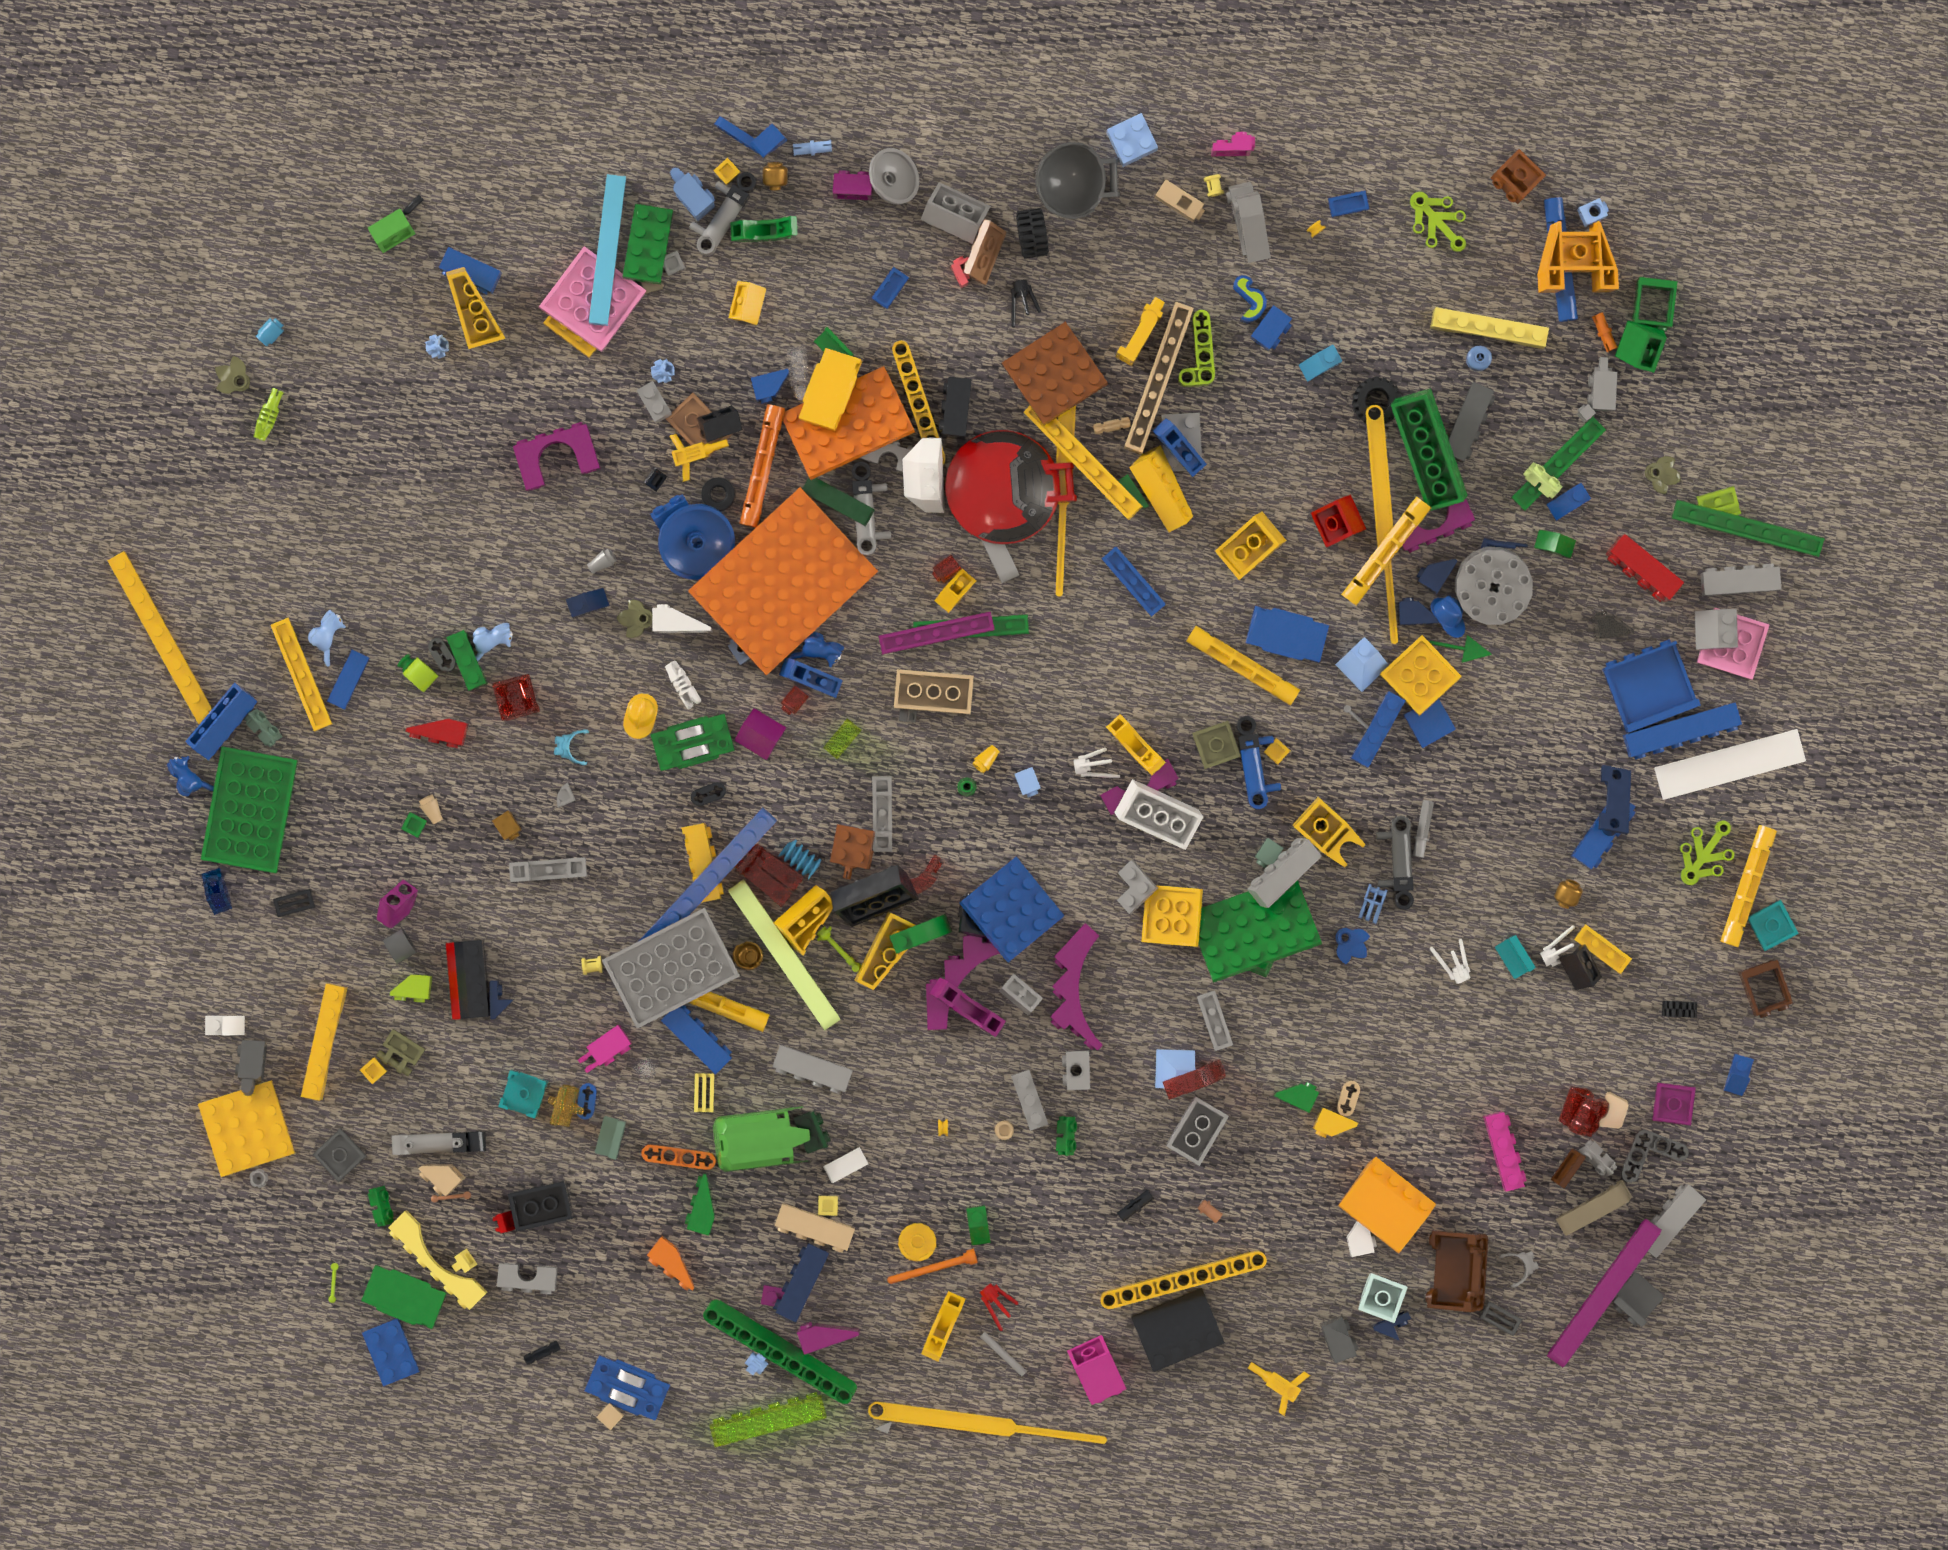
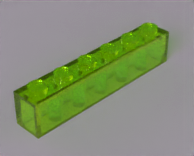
M817 1392L806 1394V1398L798 1399V1397L787 1399L788 1403L780 1404V1402L768 1404L769 1408L761 1409L760 1406L750 1409V1413L743 1414L742 1411L733 1413L731 1418L724 1419V1416L712 1419L713 1422L709 1424L714 1446L719 1447L827 1418V1412L822 1394L817 1395Z

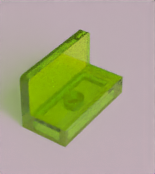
M847 718L823 748L838 760L862 730Z

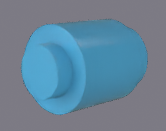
M269 318L258 330L256 337L265 346L273 344L284 332L282 329L284 325L277 318Z

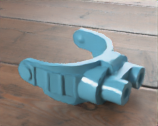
M577 730L571 734L562 735V737H555V744H557V747L554 749L555 755H561L562 758H567L579 765H587V762H581L572 757L569 745L571 739L576 734L589 733V730Z

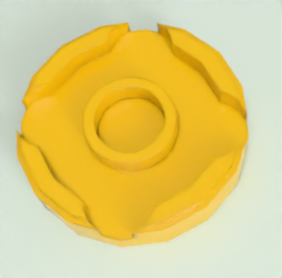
M913 1223L901 1231L898 1246L901 1253L907 1259L923 1261L934 1253L936 1236L929 1226L922 1223Z

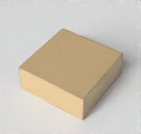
M609 1403L596 1418L611 1430L624 1415Z

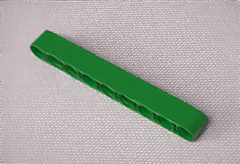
M714 1299L709 1303L703 1313V1318L706 1322L755 1352L760 1353L763 1357L841 1404L851 1402L857 1390V1385L851 1379L809 1354L804 1355L803 1350L724 1302Z

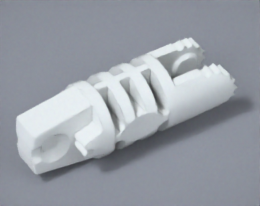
M673 661L666 665L665 668L671 683L673 682V686L679 693L686 708L691 709L693 702L696 704L700 703V696L678 663Z

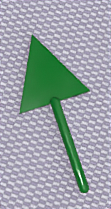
M1468 635L1465 647L1429 641L1432 645L1464 651L1462 663L1492 655Z

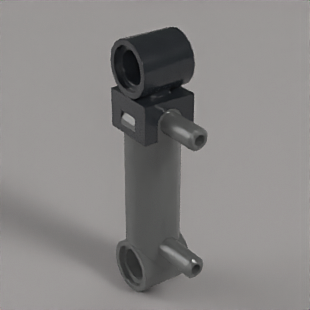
M1397 816L1391 821V832H1376L1377 840L1392 839L1393 864L1392 880H1378V887H1393V891H1397L1393 898L1394 905L1398 909L1406 910L1412 907L1414 903L1413 895L1409 892V890H1414L1411 859V822L1405 816ZM1398 820L1405 822L1406 826L1403 831H1399L1396 828ZM1401 895L1408 897V903L1405 906L1400 905L1398 901Z

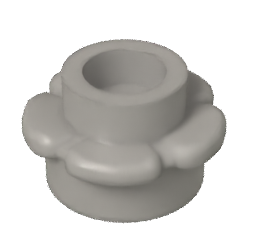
M263 1169L252 1171L249 1176L251 1185L258 1188L264 1187L268 1181V1174Z

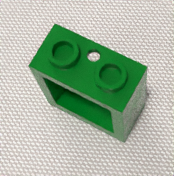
M1639 277L1636 283L1632 322L1664 330V332L1672 328L1678 281ZM1642 288L1669 291L1666 322L1639 319Z

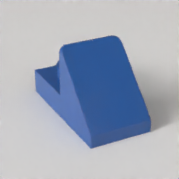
M1734 1054L1724 1091L1743 1096L1751 1079L1749 1074L1754 1059Z

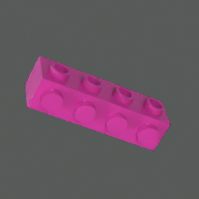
M1500 1111L1483 1116L1504 1191L1507 1192L1525 1187L1526 1176L1524 1170L1520 1171L1518 1163H1521L1519 1152H1515L1513 1146L1516 1144L1514 1134L1509 1132L1508 1126H1511L1508 1114L1505 1115L1504 1112Z

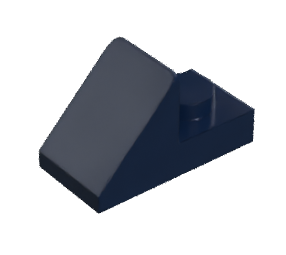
M499 980L490 981V1019H496L515 1000L499 999V996H503V985L499 984Z
M1406 1310L1397 1315L1395 1323L1382 1320L1371 1326L1374 1331L1399 1340L1394 1326L1397 1325L1399 1328L1408 1324L1407 1320H1410L1411 1317Z

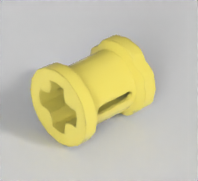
M1220 174L1204 178L1208 187V197L1224 194L1219 180L1221 178Z
M601 956L595 959H581L583 975L598 971L603 973Z

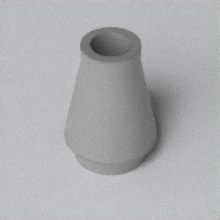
M609 548L603 549L587 566L594 574L597 571L613 566L617 559Z

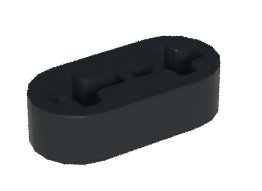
M719 782L709 784L694 790L691 794V801L696 806H703L720 800L726 795V788ZM714 786L723 789L720 792V796H717V794L710 795L709 792L715 790ZM697 792H699L701 795L707 793L708 795L707 797L702 799V803H699V801L694 800V797L697 796Z

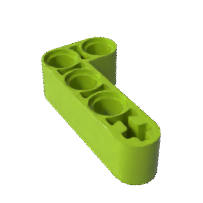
M1198 310L1192 318L1196 368H1186L1180 372L1178 382L1183 387L1208 386L1215 378L1210 315L1205 310ZM1199 315L1206 318L1203 322V328L1207 327V329H1200V321L1196 320ZM1199 334H1205L1208 337V341L1201 343L1197 337ZM1207 353L1210 359L1207 362H1202L1199 359V355ZM1209 372L1211 379L1209 381L1202 380L1201 373ZM1185 373L1190 374L1192 381L1189 383L1183 382L1182 375Z

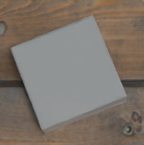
M678 251L670 253L665 257L664 269L668 276L685 269Z

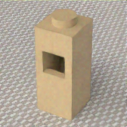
M1166 179L1155 195V199L1191 222H1194L1195 219L1200 220L1205 212L1202 209L1204 203Z

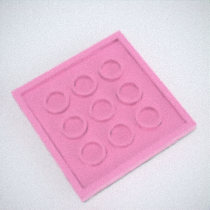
M584 246L540 304L539 308L602 352L645 295L646 290L633 280L623 279V273L615 268L608 326L589 324L597 255Z

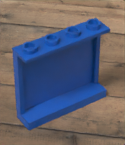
M1669 639L1659 643L1660 647L1653 649L1652 646L1642 649L1643 654L1635 656V653L1624 656V661L1617 663V660L1605 663L1607 667L1602 670L1626 733L1701 706L1699 699L1695 697L1676 647L1677 641L1671 643Z

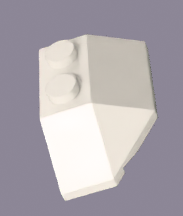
M922 438L902 459L904 496L924 512L944 513L942 439Z

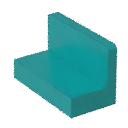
M1516 935L1495 946L1496 951L1514 979L1536 968Z

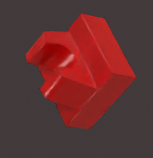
M511 1210L493 1217V1221H497L499 1226L495 1228L496 1232L501 1234L515 1230Z

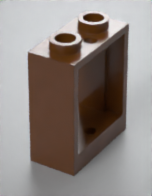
M1777 959L1738 972L1754 1016L1759 1015L1760 1018L1771 1015L1770 1011L1778 1009V1012L1789 1008V1004L1793 1003ZM1773 969L1784 1000L1758 1009L1747 978Z

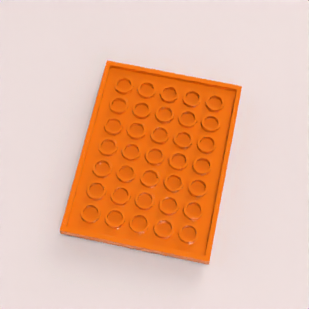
M799 487L688 590V593L745 652L765 675H768L878 571L802 488Z

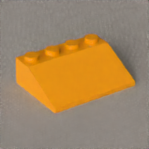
M1375 1157L1366 1165L1338 1206L1399 1254L1427 1219L1436 1203Z

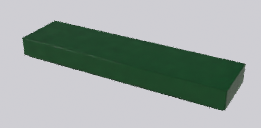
M808 478L802 488L808 496L865 527L875 511L870 506L818 478L812 480Z

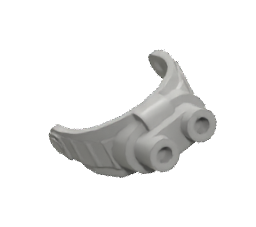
M1532 1251L1526 1254L1525 1252L1519 1254L1508 1252L1499 1255V1259L1506 1256H1517L1524 1263V1276L1519 1282L1513 1283L1511 1285L1512 1288L1522 1284L1528 1275L1539 1268L1537 1262H1533L1535 1257Z

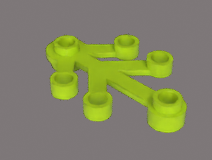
M1416 192L1410 198V205L1415 210L1413 232L1421 234L1424 231L1425 227L1422 223L1424 212L1428 216L1426 246L1434 248L1437 245L1435 237L1437 226L1451 241V249L1455 252H1461L1466 246L1465 239L1461 236H1456L1442 220H1452L1461 223L1465 220L1466 214L1461 210L1456 213L1434 212L1430 206H1442L1448 209L1453 204L1452 198L1449 196L1443 199L1428 198L1424 192ZM1422 198L1423 204H1418L1416 199ZM1445 199L1450 201L1449 206L1444 205L1443 201ZM1458 213L1463 215L1462 220L1456 218ZM1420 225L1422 230L1416 231L1415 226ZM1433 239L1435 244L1429 245L1428 240ZM1460 240L1462 246L1457 247L1455 241Z
M1727 821L1716 823L1715 834L1704 849L1701 839L1703 835L1702 829L1695 827L1691 830L1690 834L1694 840L1697 856L1693 865L1690 857L1692 846L1689 843L1680 845V852L1683 855L1685 866L1680 876L1685 884L1694 885L1701 877L1721 876L1724 872L1723 867L1720 865H1714L1711 869L1699 870L1703 863L1719 860L1730 861L1734 858V852L1731 849L1710 854L1722 836L1730 833L1731 826ZM1721 825H1725L1727 827V830L1725 832H1722L1720 830ZM1696 829L1700 831V835L1698 837L1694 836L1693 834L1694 830ZM1684 845H1687L1689 847L1688 852L1683 851L1682 848ZM1727 851L1731 853V858L1729 859L1725 857ZM1716 867H1719L1721 870L1719 874L1714 873ZM1689 872H1692L1694 874V877L1692 879H1689L1687 877V874Z

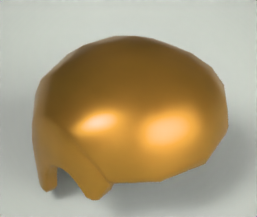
M749 941L736 945L732 953L734 962L743 970H753L761 965L763 960L762 949L756 943Z

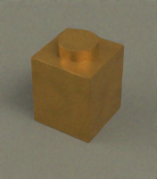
M509 810L492 820L504 840L509 839L512 841L520 836L518 832L522 829Z

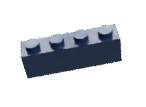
M809 1243L807 1247H802L798 1255L801 1260L798 1265L795 1263L790 1272L793 1275L790 1282H785L782 1288L784 1295L782 1299H777L773 1307L776 1310L774 1315L796 1324L829 1255L828 1252Z

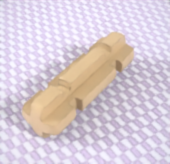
M1129 417L1121 418V420L1115 419L1103 422L1104 424L1096 423L1093 425L1094 433L1101 434L1103 431L1110 432L1120 430L1122 427L1123 429L1131 427Z

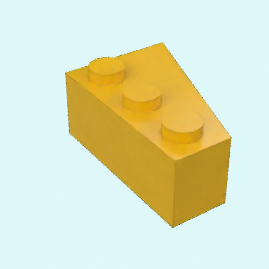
M815 885L773 922L792 948L802 956H804L809 942L814 940L815 933L820 925L824 924L833 909L832 899L825 890Z

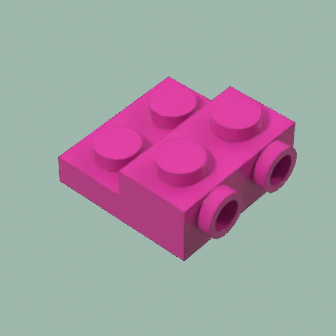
M1236 132L1235 135H1232L1230 143H1228V140H1217L1212 145L1211 157L1250 156L1251 151H1254L1255 136L1247 135V132Z

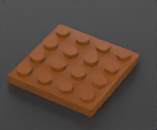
M1066 321L1002 362V366L1044 426L1108 385V382Z

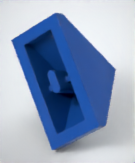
M771 124L750 144L764 158L786 143L787 139L774 124Z

